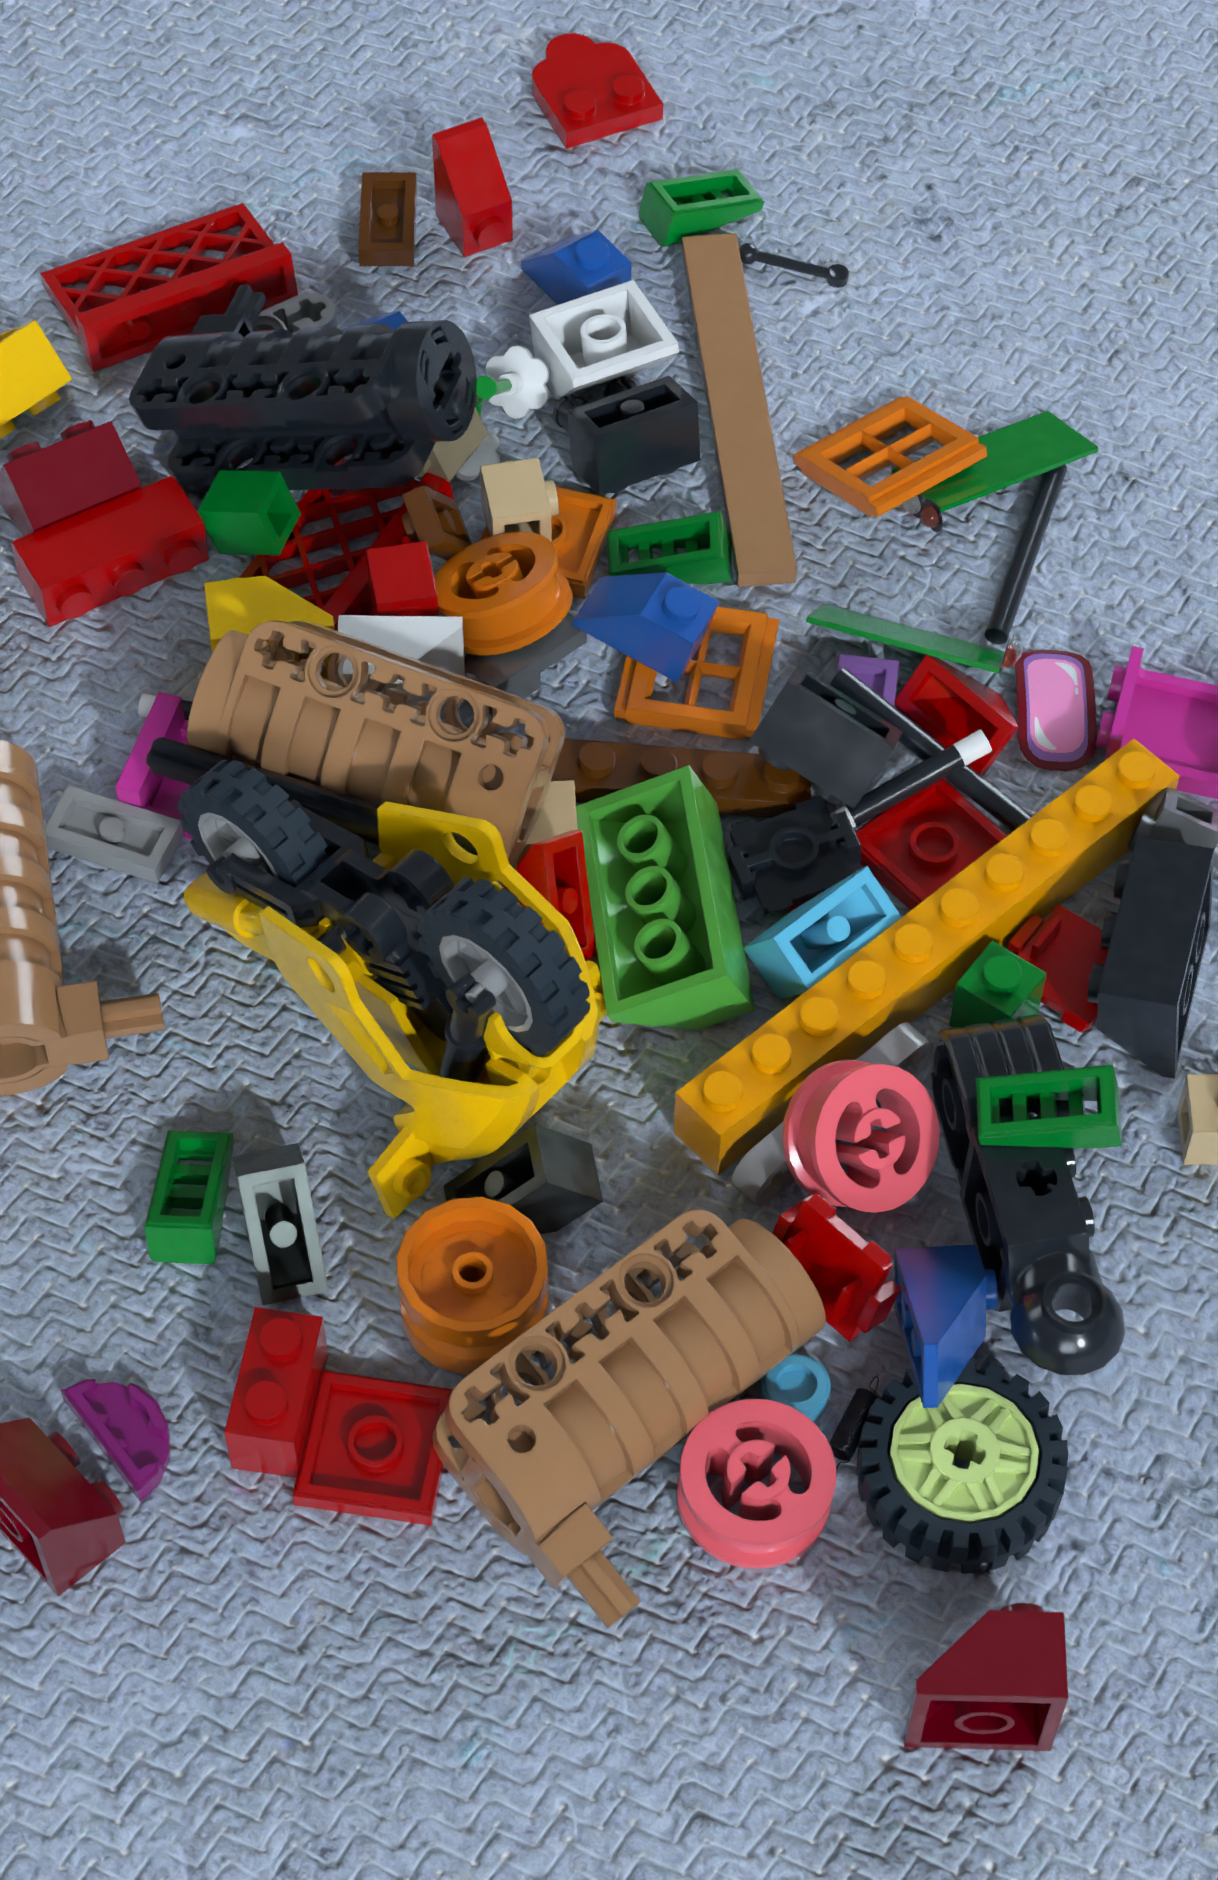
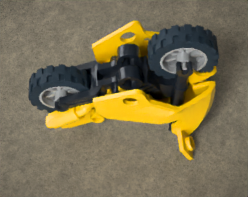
M221 760L180 795L182 799L178 801V811L184 815L180 819L183 829L191 834L193 839L190 843L198 856H204L209 863L206 866V873L195 879L184 891V902L191 913L200 919L225 929L227 933L244 946L273 960L284 979L367 1076L389 1093L408 1103L393 1119L399 1131L398 1135L367 1171L383 1209L389 1217L396 1219L415 1199L423 1195L430 1184L431 1168L433 1165L478 1159L488 1156L499 1149L593 1057L596 1049L599 1023L607 1014L602 979L598 966L590 960L585 961L569 921L509 864L502 836L498 829L490 822L479 818L385 801L377 809L379 848L381 853L375 859L370 860L365 839L304 808L295 799L289 802V795L277 784L271 786L263 773L254 768L248 771L242 762L233 760L228 763L227 760ZM452 832L465 837L475 847L478 855L471 854L460 847L454 840ZM497 881H500L511 892L505 890ZM517 898L527 907L526 909L517 902ZM405 1061L413 1065L417 1069L421 1070L422 1072L410 1069L405 1063Z

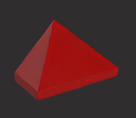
M930 655L924 657L895 699V704L946 748L976 731L982 730L990 743L992 751L968 764L981 776L986 774L1019 727L1000 693L943 660Z

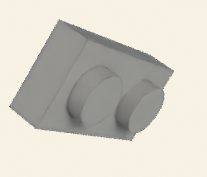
M67 785L45 825L47 848L155 883H159L184 836L180 820Z

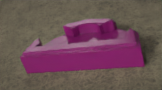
M86 1379L61 1390L64 1402L141 1502L161 1482L170 1461V1431L158 1402L141 1387L132 1383L125 1386L115 1382L96 1383L95 1379Z

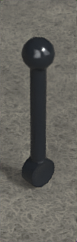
M745 243L739 247L741 262L745 265L755 263L756 261L825 278L830 286L836 288L843 287L848 283L849 270L841 264H834L827 268L758 251L757 247L752 243Z

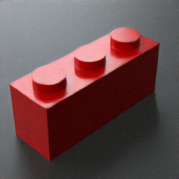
M173 475L11 541L19 580L48 627L68 619L78 618L92 609L123 596L135 594L144 587L175 574L187 572L196 565L209 560L204 522Z

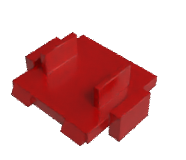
M1058 904L1045 921L1033 913L1010 940L1008 950L1047 973L1041 1002L1062 1015L1060 1021L1083 1033L1085 1029L1088 1031L1098 1019V1003L1087 1001L1091 970L1094 963L1105 965L1108 950L1101 949L1102 930Z
M816 1192L814 1195L812 1194L804 1199L803 1202H799L780 1214L772 1234L790 1250L810 1277L821 1298L826 1322L848 1342H851L858 1337L860 1331L866 1334L886 1320L901 1287L893 1280L885 1282L893 1265L891 1263L893 1257L873 1240L869 1243L865 1241L835 1214L837 1209Z

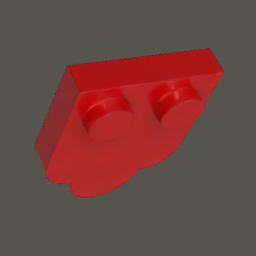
M562 34L553 38L547 44L546 59L539 62L533 69V97L566 149L663 119L662 100L631 53L619 44L610 42L595 44L592 39L582 34Z

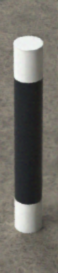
M978 730L862 796L854 809L846 804L830 813V816L833 819L834 814L845 811L854 829L992 751L990 743L982 730Z

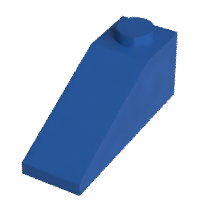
M976 1244L894 1248V1282L901 1287L894 1302V1311L923 1408H938L986 1337V1311L997 1309L998 1293L994 1269H984Z

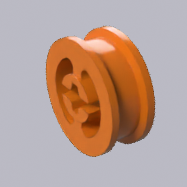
M510 532L480 540L466 547L465 550L456 553L437 571L434 580L438 594V608L446 616L463 617L464 653L488 656L520 649L544 637L565 618L572 605V590L567 579L562 574L556 572L558 555L549 539L532 532Z

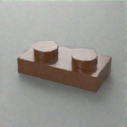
M362 172L358 243L359 266H414L417 209L416 172Z
M424 485L402 494L408 510L407 513L402 514V521L412 543L427 541L429 553L447 561L456 553L472 545L456 500Z

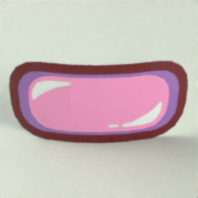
M1028 650L1021 652L1015 659L1019 726L1018 742L1021 753L1033 766L1048 771H1072L1082 768L1095 755L1097 741L1096 700L1091 664L1083 656L1073 652L1060 650Z

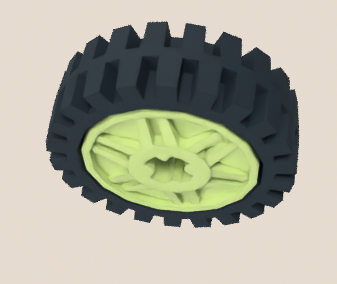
M971 1358L938 1408H923L911 1368L906 1371L902 1383L896 1378L884 1388L881 1400L876 1397L869 1409L866 1422L863 1425L857 1455L856 1475H858L860 1500L867 1503L866 1515L873 1527L879 1524L882 1525V1538L893 1548L901 1542L906 1546L905 1557L918 1564L923 1556H927L933 1559L932 1569L948 1572L950 1564L956 1563L961 1564L962 1574L977 1573L980 1564L986 1562L990 1570L1004 1567L1010 1555L1013 1554L1018 1560L1030 1551L1035 1540L1039 1543L1056 1516L1064 1494L1068 1472L1067 1462L1069 1453L1067 1440H1061L1063 1426L1057 1414L1053 1416L1048 1415L1050 1403L1041 1392L1032 1397L1028 1394L1029 1381L1019 1374H1016L1010 1382L1003 1379V1366L990 1362L986 1372L976 1370V1359ZM955 1459L968 1461L970 1463L969 1469L954 1466Z

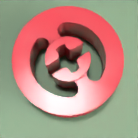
M856 1060L834 1061L812 1072L794 1093L787 1108L783 1125L785 1159L798 1185L809 1195H814L818 1192L834 1206L849 1207L854 1210L871 1213L897 1208L910 1200L922 1188L934 1167L940 1140L939 1120L935 1105L926 1088L915 1076L896 1066L871 1064ZM876 1098L879 1101L882 1108H879L877 1106ZM871 1126L887 1128V1132L873 1130ZM835 1139L852 1142L853 1146L835 1143ZM840 1163H844L846 1165L847 1175L842 1169Z
M745 1399L725 1404L713 1410L691 1431L681 1456L677 1482V1505L686 1530L704 1551L714 1558L733 1566L765 1569L780 1566L796 1559L816 1542L829 1516L837 1475L831 1446L822 1431L812 1420L800 1411L780 1402L765 1399ZM775 1452L783 1458L773 1466L770 1474L773 1454ZM790 1463L798 1471L805 1487V1493L803 1494L793 1493L788 1487L791 1474ZM711 1473L719 1474L724 1479L722 1490L724 1507L718 1503L708 1487L706 1476ZM770 1474L767 1488L761 1481ZM745 1479L751 1486L742 1493ZM741 1497L738 1516L730 1513L728 1510L731 1507H733Z

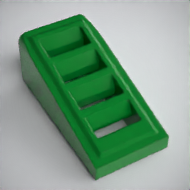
M738 169L652 181L646 183L639 209V218L660 246H668L682 242V237L698 236L762 211L764 200ZM726 192L730 197L726 198L722 193Z
M721 511L607 531L608 576L667 572L687 584H715L733 580L730 536ZM628 548H638L639 561L629 563ZM652 548H662V557L653 559ZM677 548H686V553L677 554Z
M1113 1065L976 1078L978 1139L980 1145L1059 1148H1110L1123 1146L1119 1088ZM1000 1099H1012L1013 1122L1001 1123ZM1028 1099L1040 1100L1041 1119L1029 1120ZM1056 1100L1069 1101V1116L1057 1117ZM1084 1101H1097L1098 1113L1085 1115Z
M167 1132L144 1226L151 1260L155 1262L213 1264L215 1262L221 1237L234 1147L233 1133ZM179 1161H212V1166L179 1164ZM176 1184H192V1185H207V1186H190V1185H176ZM172 1208L202 1209V1210H201V1211H198V1210H174V1209H172Z

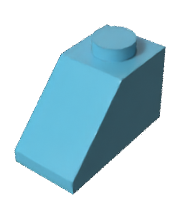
M868 866L789 912L743 947V949L777 999L781 1000L805 993L897 922L902 916Z

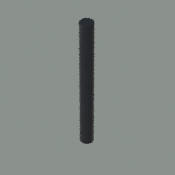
M1066 464L1041 474L985 630V638L993 644L1002 645L1008 640L1067 472Z
M845 667L831 681L830 685L902 731L903 733L898 742L922 761L946 749L945 746ZM969 765L945 777L946 780L1012 832L1033 817Z

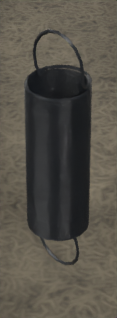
M878 1375L874 1376L869 1384L870 1390L865 1388L856 1389L829 1441L834 1457L843 1460L837 1465L836 1470L841 1463L851 1461L859 1445L869 1409L876 1397L881 1400L880 1395L876 1392L879 1383ZM877 1377V1385L874 1391L870 1386L874 1378Z

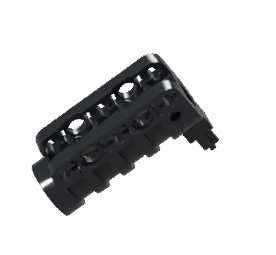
M240 285L225 314L201 315L191 334L170 335L161 340L152 352L129 396L130 405L144 427L149 430H173L177 435L178 440L169 455L167 463L178 484L186 492L207 493L220 470L280 471L289 490L389 488L402 486L417 477L424 468L436 442L455 441L465 433L475 410L477 374L469 342L462 330L451 321L406 322L396 330L380 323L354 325L345 332L332 326L303 328L295 335L283 329L253 331L252 328L267 300L262 292L253 293L250 285ZM353 454L347 462L335 465L342 458ZM253 458L251 463H249L248 465L242 468H237L243 462Z

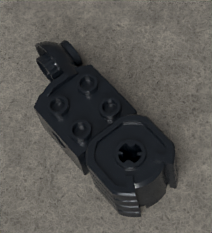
M1033 1014L1017 1017L1016 1020L1008 1018L992 1021L990 1024L984 1022L966 1025L965 1028L942 1029L938 1032L939 1042L943 1041L944 1045H939L935 1049L934 1071L931 1073L934 1104L950 1161L957 1173L961 1187L959 1194L973 1243L976 1244L984 1269H994L998 1302L997 1309L994 1311L1011 1310V1334L1020 1351L1038 1367L1059 1375H1085L1103 1368L1120 1350L1125 1336L1124 1315L1113 1292L1103 1284L1094 1254L1089 1248V1237H1093L1095 1232L1094 1216L1088 1198L1086 1196H1077L1072 1180L1076 1175V1161L1073 1148L980 1145L978 1139L976 1078L1064 1069L1051 1025L1043 1016ZM1000 1099L1001 1123L1013 1122L1012 1099ZM1028 1099L1029 1120L1041 1119L1040 1100ZM1056 1100L1057 1117L1069 1116V1101ZM1071 1310L1078 1313L1084 1320L1077 1322L1068 1321L1061 1318L1055 1311Z

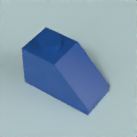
M599 230L566 237L521 261V269L557 305L631 281L632 262Z
M667 572L600 577L574 618L572 626L678 683L703 642L720 601Z

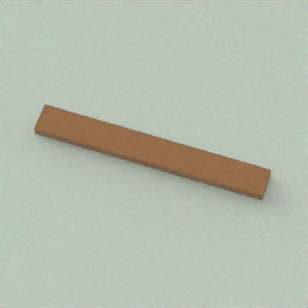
M737 234L682 237V257L738 587L796 583V560Z

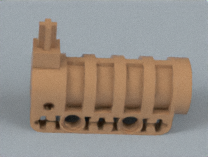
M269 621L259 624L249 635L237 630L228 631L218 642L202 673L191 706L187 728L188 745L380 806L387 801L486 820L493 824L500 832L509 864L514 869L541 811L565 739V728L562 719L557 712L545 705L308 621ZM309 647L314 649L308 659H301L299 663L294 662L295 654L290 651L309 653ZM332 654L328 663L327 679L321 676V672L325 669L327 665L326 663H323V661L327 656ZM346 658L349 659L353 667V678L350 684H348L343 675V664ZM371 663L375 667V671L370 676V679L373 680L364 688L368 680V664ZM399 679L404 681L403 689L409 693L420 697L428 696L429 691L435 693L430 701H421L417 705L410 704L411 696L404 691L387 688L386 695L380 692L386 683H395ZM464 699L471 704L474 711V721L470 729L463 724L459 715L460 705ZM448 700L446 703L444 721L440 718V711L443 708L444 702ZM490 706L492 707L493 713L492 719L489 725L487 726ZM518 723L526 724L525 733L534 737L532 747H526L528 738L512 730L504 731V737L497 735V733L501 730L502 726L513 727Z
M0 740V1096H7L32 1091L53 1082L66 1072L68 1064L77 1065L109 1060L106 1039L165 1029L159 993L101 1001L97 981L65 985L37 765L33 757L23 748Z
M689 1210L676 1217L462 1379L453 1389L445 1411L436 1423L432 1435L433 1448L444 1467L491 1526L516 1550L530 1557V1560L554 1590L569 1579L606 1628L609 1629L641 1601L602 1553L613 1537L592 1511L686 1438L694 1427L706 1418L710 1412L730 1403L824 1328L826 1322L821 1298L799 1261L766 1228L749 1219H739L727 1227L714 1213L705 1210ZM684 1231L693 1238L704 1234L709 1238L710 1242L700 1250L694 1244L685 1242L687 1236ZM677 1275L682 1277L684 1280L680 1281ZM638 1279H642L644 1285H643L642 1283L638 1282L637 1280H638ZM660 1281L662 1293L658 1299H655L649 1289ZM612 1300L618 1311L608 1318L606 1308ZM623 1315L631 1319V1321L626 1322ZM590 1318L592 1325L584 1320ZM593 1327L598 1337L601 1338L600 1340H598L597 1337L593 1334H590ZM562 1340L572 1347L568 1354L561 1344ZM568 1355L577 1360V1362H570ZM537 1358L539 1360L541 1367H539L536 1363L532 1362L531 1360ZM553 1364L554 1376L550 1381L544 1369ZM521 1378L528 1380L533 1385L525 1383ZM502 1384H504L509 1392L503 1399H501L500 1393ZM513 1397L521 1401L522 1404L515 1406ZM483 1400L486 1401L487 1408L491 1413L489 1416L491 1423L489 1425L481 1419L487 1409L478 1403ZM452 1436H454L455 1439L461 1445L458 1449L453 1447L450 1443V1439Z

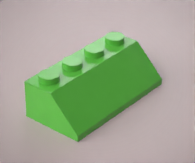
M690 765L576 806L578 830H582L592 921L608 1018L612 1022L697 1031L755 1011L717 802Z

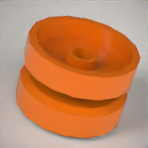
M484 1197L451 1199L425 1211L406 1231L396 1256L402 1327L415 1351L437 1368L469 1375L549 1314L546 1244L533 1222L511 1205Z

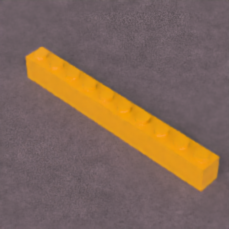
M1132 739L676 1091L673 1133L717 1175L721 1174L784 1122L787 1108L794 1093L812 1072L834 1061L857 1060L899 1024L905 1022L912 1023L956 988L957 982L992 940L1007 948L1010 940L1033 913L1041 918H1045L1058 904L1064 903L1131 850L1128 848V843L1141 815L1145 813L1151 817L1154 816L1167 788L1176 791L1180 775L1136 739Z

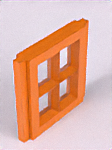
M900 396L793 454L794 464L801 468L802 474L869 517H879L987 457L986 446L979 443L977 436L909 396ZM906 426L915 430L913 433L889 446L880 441ZM932 442L942 446L940 449L916 462L907 458L908 455ZM864 449L872 453L869 457L845 470L836 465ZM890 465L899 470L872 486L863 482L866 478Z
M717 607L703 642L684 671V674H690L684 704L651 700L657 672L626 655L614 708V718L626 719V723L744 741L746 737L751 738L761 722L779 629V619L768 618L766 613ZM711 632L743 637L737 666L705 662ZM702 676L734 681L728 711L696 706Z

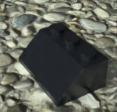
M1137 837L1131 861L1120 860L1114 884V898L1121 899L1118 913L1107 911L1101 935V949L1108 950L1105 965L1093 964L1088 985L1087 1001L1098 1003V1030L1160 1076L1175 1079L1211 925L1214 848Z

